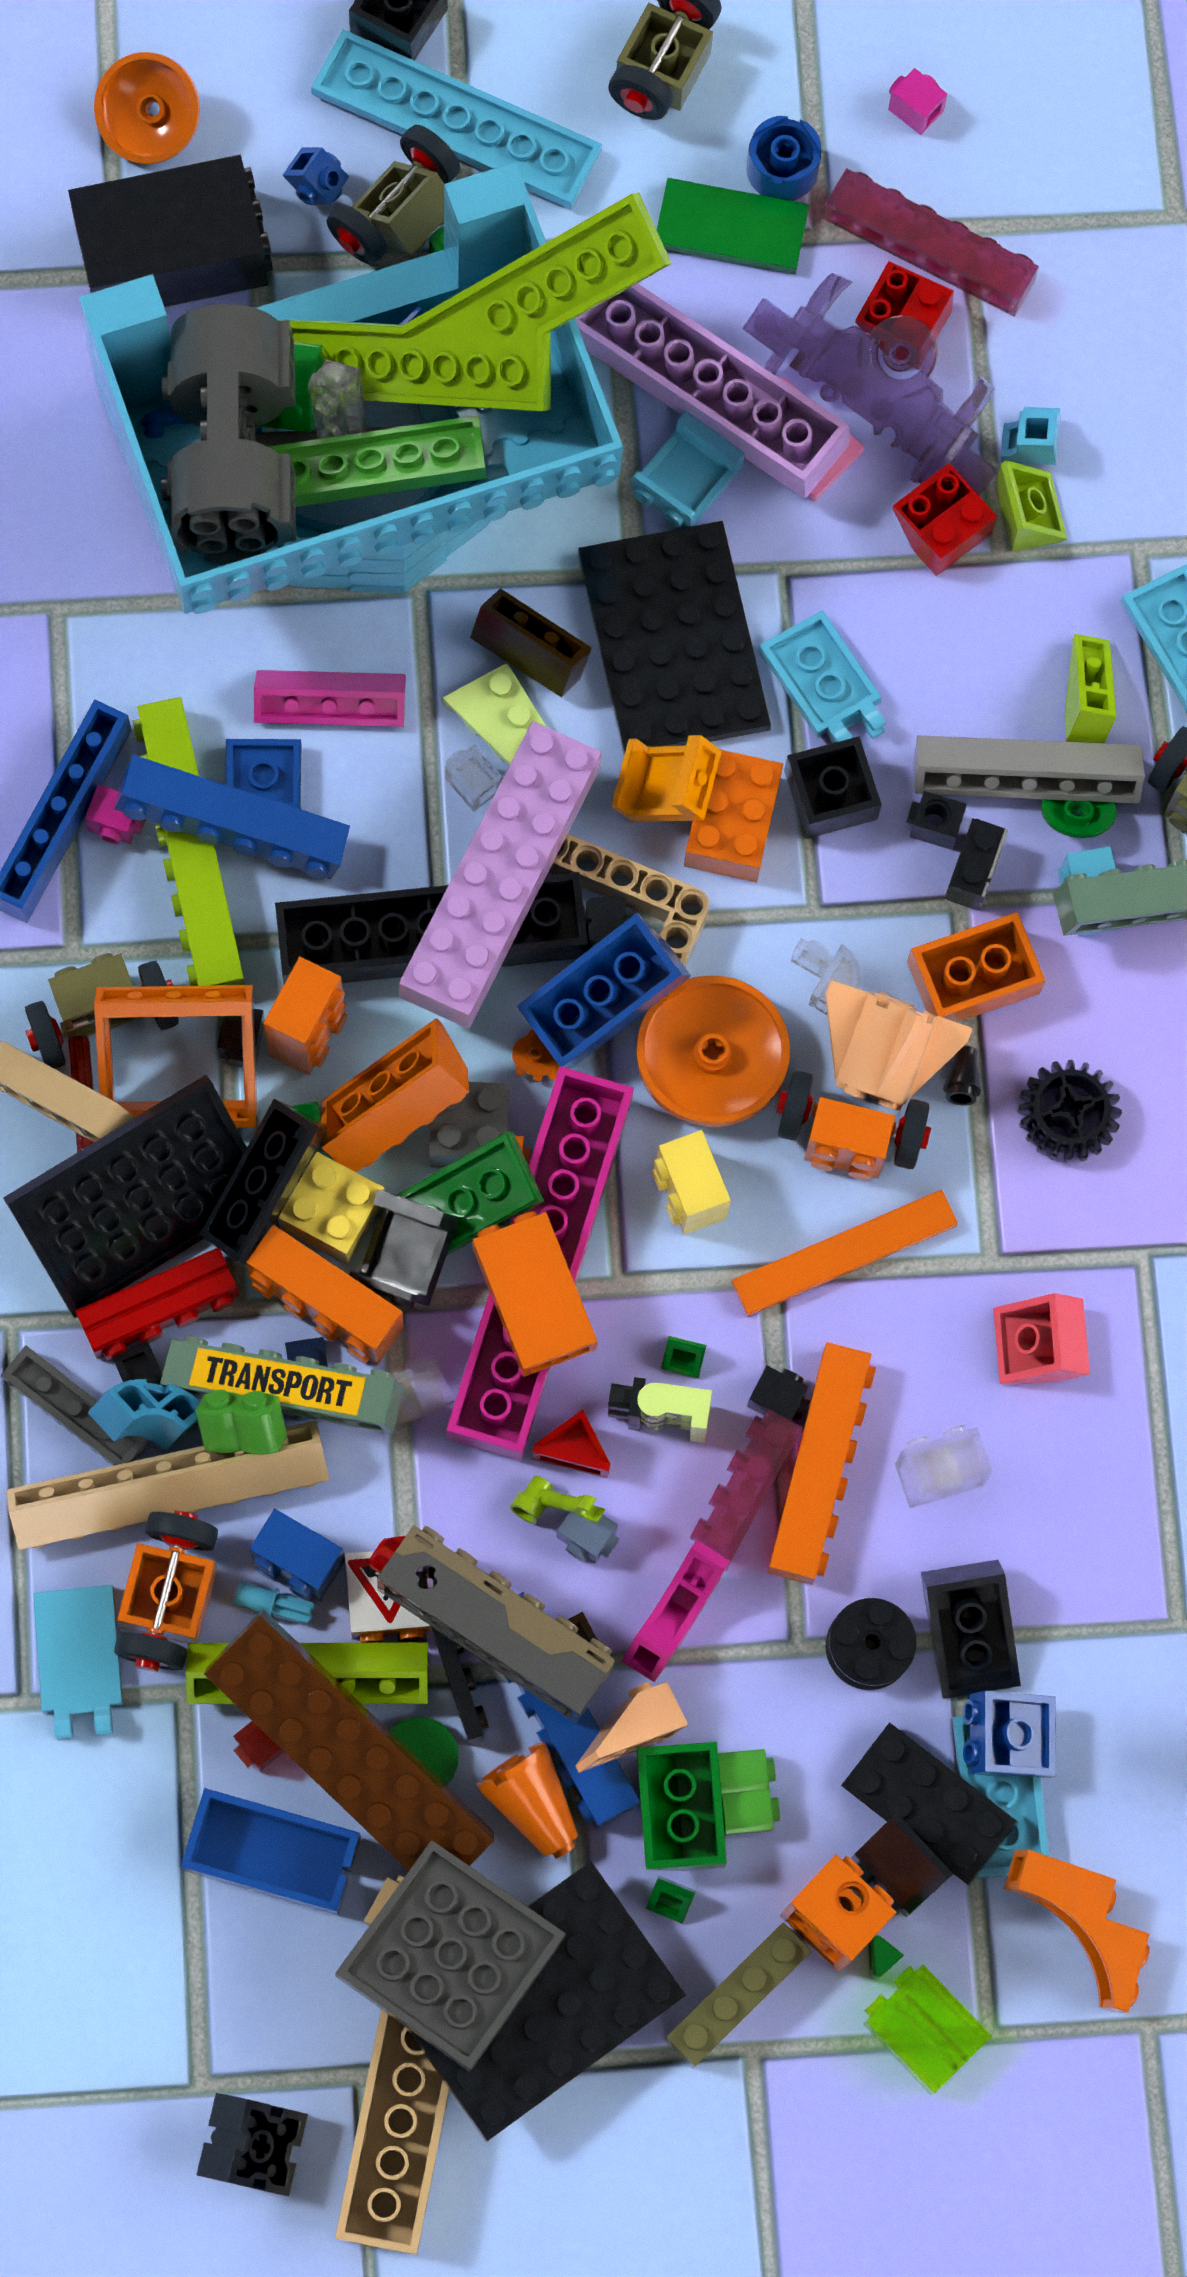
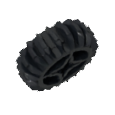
M1072 1059L1067 1061L1065 1070L1062 1069L1058 1061L1052 1063L1051 1072L1041 1067L1037 1072L1039 1079L1030 1077L1026 1083L1029 1089L1021 1091L1020 1098L1025 1103L1018 1106L1017 1113L1027 1117L1021 1119L1019 1126L1023 1129L1032 1128L1027 1134L1026 1140L1027 1142H1032L1037 1138L1040 1140L1036 1148L1038 1153L1043 1152L1046 1146L1052 1149L1050 1153L1051 1160H1055L1059 1152L1064 1153L1066 1163L1072 1161L1074 1152L1077 1153L1081 1161L1087 1160L1088 1150L1095 1155H1099L1102 1151L1101 1144L1110 1145L1113 1140L1110 1133H1116L1120 1127L1113 1120L1120 1118L1122 1114V1109L1113 1106L1119 1102L1120 1096L1115 1093L1108 1094L1113 1087L1111 1080L1101 1084L1099 1080L1103 1074L1102 1070L1095 1071L1093 1076L1087 1073L1089 1069L1088 1062H1084L1080 1070L1075 1069V1063ZM1072 1086L1083 1089L1090 1096L1078 1095L1074 1092ZM1056 1087V1104L1049 1106L1047 1111L1040 1113V1097L1049 1089ZM1065 1105H1068L1070 1111H1077L1074 1117H1071L1069 1112H1062ZM1098 1110V1127L1084 1136L1082 1132L1084 1127L1083 1118L1090 1116L1092 1111ZM1049 1127H1061L1065 1130L1068 1137L1055 1133Z

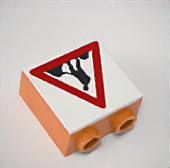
M374 1551L346 1553L352 1639L360 1638V1643L384 1642V1636L400 1635L401 1641H413L423 1639V1633L431 1632L430 1625L378 1591L377 1577L379 1573L370 1568L369 1559ZM427 1578L419 1580L420 1588L428 1589Z

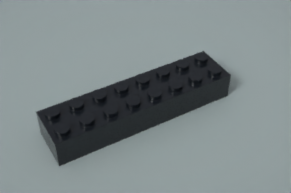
M580 872L546 876L501 967L578 959L588 951ZM449 885L275 903L283 984H285L299 956L341 976L342 983L402 977Z

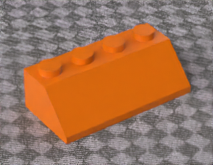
M437 1018L321 1101V1124L327 1127L322 1136L321 1148L336 1162L354 1172L372 1165L381 1154L392 1146H398L403 1143L409 1134L422 1125L430 1124L437 1114L451 1104H458L469 1092L468 1068L443 1024Z

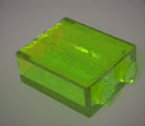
M924 1964L916 1971L911 1966H908L893 1981L898 1989L887 1999L880 1994L864 2010L869 2017L862 2024L930 2095H933L992 2035Z

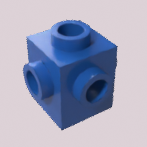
M301 147L282 175L294 187L296 196L302 202L311 206L331 205L341 196L342 187L349 179V175L340 167L341 163L338 158L326 152L323 147Z

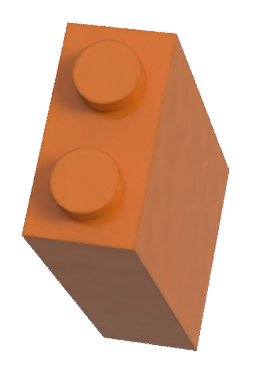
M535 1211L518 1216L514 1219L515 1224L501 1229L499 1225L487 1227L477 1233L478 1237L473 1239V1251L523 1377L597 1350L598 1343L546 1212L537 1215Z

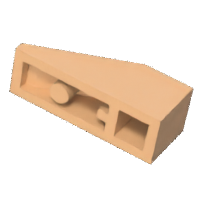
M646 1682L628 1692L630 1699L617 1707L575 1765L578 1773L636 1752L637 1747H649L665 1741L688 1725L668 1682L654 1687L651 1686L650 1682Z

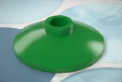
M1043 799L1041 804V813L1045 822L1055 831L1075 838H1091L1105 833L1113 826L1117 813L1114 802Z

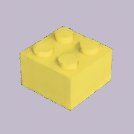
M700 1130L659 1145L657 1159L653 1160L655 1169L652 1170V1174L658 1190H666L669 1201L666 1209L673 1226L680 1225L683 1235L727 1219L731 1200L703 1131Z
M316 1151L278 1217L280 1229L349 1264L381 1208L372 1204L377 1189L385 1191V1188Z

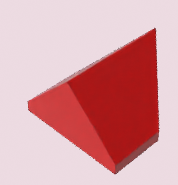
M583 1409L534 1444L532 1451V1460L608 1478L611 1464Z

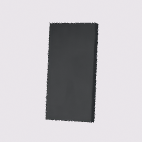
M890 1722L841 1785L885 1821L888 1822L897 1813L947 1868L968 1886L971 1885L1018 1823L1017 1820Z

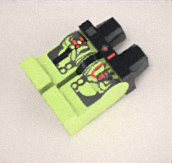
M634 1377L633 1386L611 1383L608 1417L627 1419L628 1429L640 1431L641 1425L649 1430H660L664 1427L690 1430V1441L705 1443L712 1390L664 1383H649L646 1385L645 1378Z

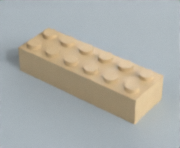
M382 2009L335 2239L417 2255L449 2096V2088L406 2026Z

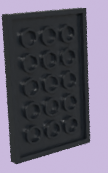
M723 521L578 548L579 561L623 755H625L629 739H638L648 747L686 746L689 735H701L709 742L770 730V718Z
M204 1075L3 1197L68 1310L76 1318V1310L120 1291L204 1239L200 1233L247 1146L212 1081L207 1075Z
M592 1861L528 1906V1908L566 1933L565 1938L471 2072L408 2029L485 2142L492 2139L686 1996Z

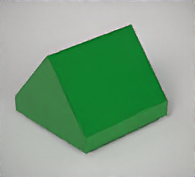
M669 1336L661 1369L699 1378L707 1345Z
M658 1875L645 1909L683 1924L696 1890Z
M875 1935L868 1943L870 1977L872 1979H879L904 1956V1954L880 1935Z

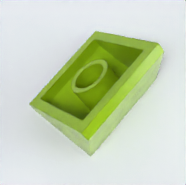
M1007 460L1002 462L996 478L995 488L1011 552L1067 540L1051 472Z

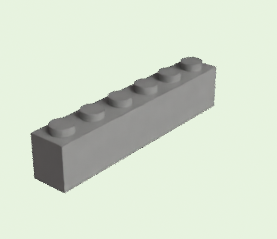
M917 735L913 762L915 794H923V791L936 795L1140 803L1145 778L1142 745Z

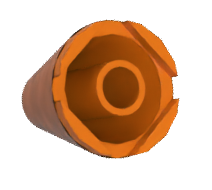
M539 1742L528 1747L531 1752L526 1758L524 1755L518 1756V1754L512 1756L487 1773L482 1778L483 1782H478L476 1786L543 1856L553 1854L554 1858L557 1859L575 1847L573 1840L578 1836L549 1749L545 1742Z

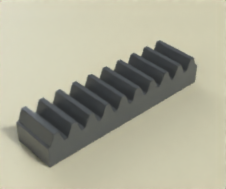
M26 1345L1 1374L2 1379L8 1385L14 1387L22 1396L28 1398L35 1406H38L45 1414L51 1416L59 1425L65 1427L68 1432L74 1434L82 1443L88 1445L95 1453H98L113 1466L135 1461L149 1444L146 1438L140 1436H125L114 1442L88 1414L97 1400Z

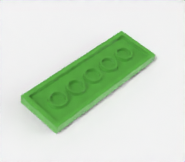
M479 415L269 446L278 454H290L296 473V507L487 479Z

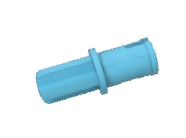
M240 1581L233 1603L236 1607L240 1606L257 1612L264 1609L271 1617L275 1616L303 1625L309 1624L314 1612V1604L310 1601L281 1594L279 1588L271 1591L246 1584L243 1581Z

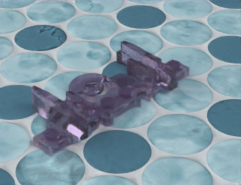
M831 273L825 278L810 297L806 307L800 306L793 318L766 298H762L742 329L773 351L765 364V369L775 375L792 349L797 348L799 352L789 366L796 370L803 378H809L813 382H826L827 384L823 385L820 389V396L824 401L834 402L842 395L843 404L873 425L874 435H881L882 430L886 427H891L895 431L896 437L890 446L892 448L902 447L901 451L908 453L918 461L911 471L910 480L912 482L922 484L950 463L979 496L983 493L998 472V469L969 449L978 437V434L970 426L987 406L995 388L984 377H979L972 394L961 405L956 414L943 403L944 390L929 377L937 362L938 349L933 333L923 322L909 316H894L880 322L870 334L857 326H851L846 329L840 328L825 319L824 316L839 295L853 281L836 273ZM880 339L886 342L883 347L882 356L885 364L891 370L905 372L912 369L915 365L920 367L921 370L907 379H896L889 376L882 369L878 360ZM901 346L906 347L909 352L908 357L903 361L899 360L896 356V351ZM829 389L833 390V395L831 397H829L827 394Z

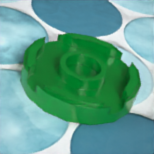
M427 1717L408 1718L395 1724L390 1732L447 1786L453 1779L458 1767V1747L452 1733L440 1722Z

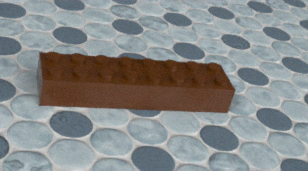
M264 1609L206 1667L204 1675L408 1871H410L431 1840L468 1866L494 1842V1831Z

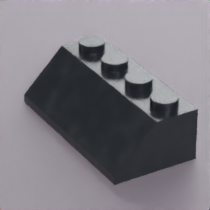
M274 1098L200 1235L236 1262L246 1265L248 1258L272 1225L276 1223L292 1191L300 1181L310 1158L319 1147L327 1127L308 1114Z

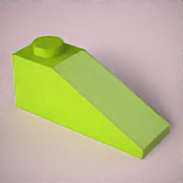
M1074 634L1072 638L1064 714L1066 742L1105 743L1116 719L1110 640Z

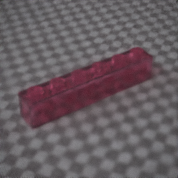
M846 168L826 201L824 220L1014 317L1035 283L1039 266L1034 264L1028 256L1020 253L1015 254L1001 247L996 240L990 237L983 238L969 231L968 227L963 223L950 221L938 215L930 206L918 205L905 198L900 191L893 188L887 189L873 182L865 173H855Z

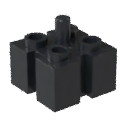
M216 2093L208 2126L216 2128L211 2134L212 2144L206 2142L203 2144L196 2175L289 2197L297 2164L289 2162L293 2145L301 2147L308 2114L250 2099Z

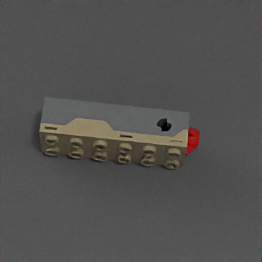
M413 1525L406 1536L384 1538L379 1543L369 1559L370 1568L379 1573L377 1577V1589L379 1592L575 1724L578 1723L612 1672L616 1660L610 1657L612 1650L597 1639L592 1638L588 1642L576 1633L579 1628L566 1618L559 1615L555 1620L543 1612L545 1605L535 1597L527 1593L523 1597L519 1596L509 1589L511 1582L495 1571H491L489 1575L476 1567L477 1559L460 1548L454 1552L443 1544L444 1537L428 1526H424L421 1530ZM422 1578L432 1579L433 1588H420L419 1580Z

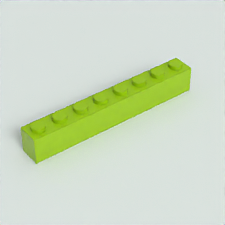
M177 697L137 706L140 719L132 720L137 742L145 741L147 754H142L140 757L199 776L182 698ZM156 824L160 847L168 846L170 855L169 859L163 860L167 881L176 882L178 893L171 895L175 917L183 916L186 929L178 930L183 953L191 951L193 965L186 966L190 986L245 985L214 844L204 843L198 840L196 836L182 831H167L160 824Z

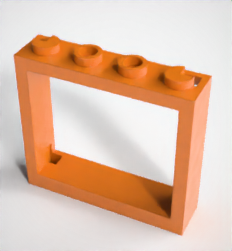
M253 985L96 988L94 1014L99 1093L115 1102L110 1018L241 1016L245 1100H222L237 1130L238 1128L257 1127L258 1100ZM161 1101L116 1103L135 1118Z

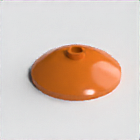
M139 52L119 59L105 72L96 90L94 114L103 140L116 154L135 163L156 164L175 157L192 140L199 122L200 102L192 78L180 64L158 53ZM156 102L160 110L156 116H153L150 108Z

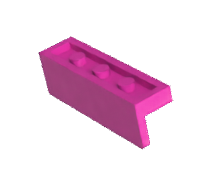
M257 670L254 683V723L404 727L406 675Z

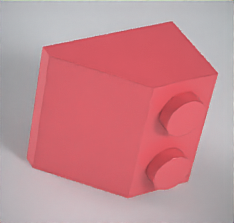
M1052 1293L993 1308L1000 1384L1060 1382L1090 1375L1083 1298Z

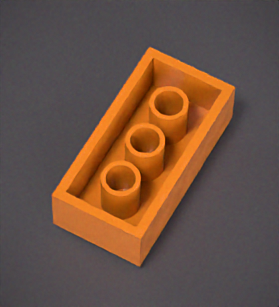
M274 1224L246 1261L249 1278L253 1281L251 1287L267 1299L275 1296L284 1302L283 1309L300 1321L306 1317L317 1325L315 1328L316 1332L331 1342L338 1339L349 1346L347 1352L363 1364L370 1360L375 1365H378L404 1329L403 1311Z

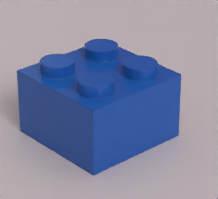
M275 1508L249 1549L253 1564L257 1566L255 1570L274 1582H276L278 1577L282 1578L291 1586L289 1590L306 1601H310L312 1597L322 1601L345 1563L342 1547Z

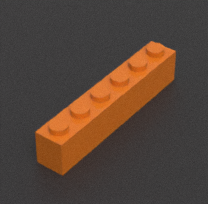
M829 1342L825 1344L767 1571L768 1574L813 1585L816 1575L824 1577L829 1559V1554L822 1552L826 1537L834 1538L839 1516L832 1514L835 1500L843 1501L848 1483V1478L841 1477L844 1463L852 1464L858 1442L851 1440L854 1425H862L867 1404L860 1402L863 1388L871 1389L876 1367L869 1365L871 1353Z

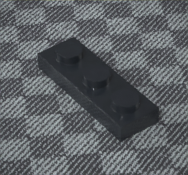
M432 1627V1633L468 1744L471 1745L483 1741L484 1734L482 1730L489 1728L483 1706L475 1707L470 1694L471 1691H475L477 1688L470 1667L462 1669L458 1654L464 1652V1648Z

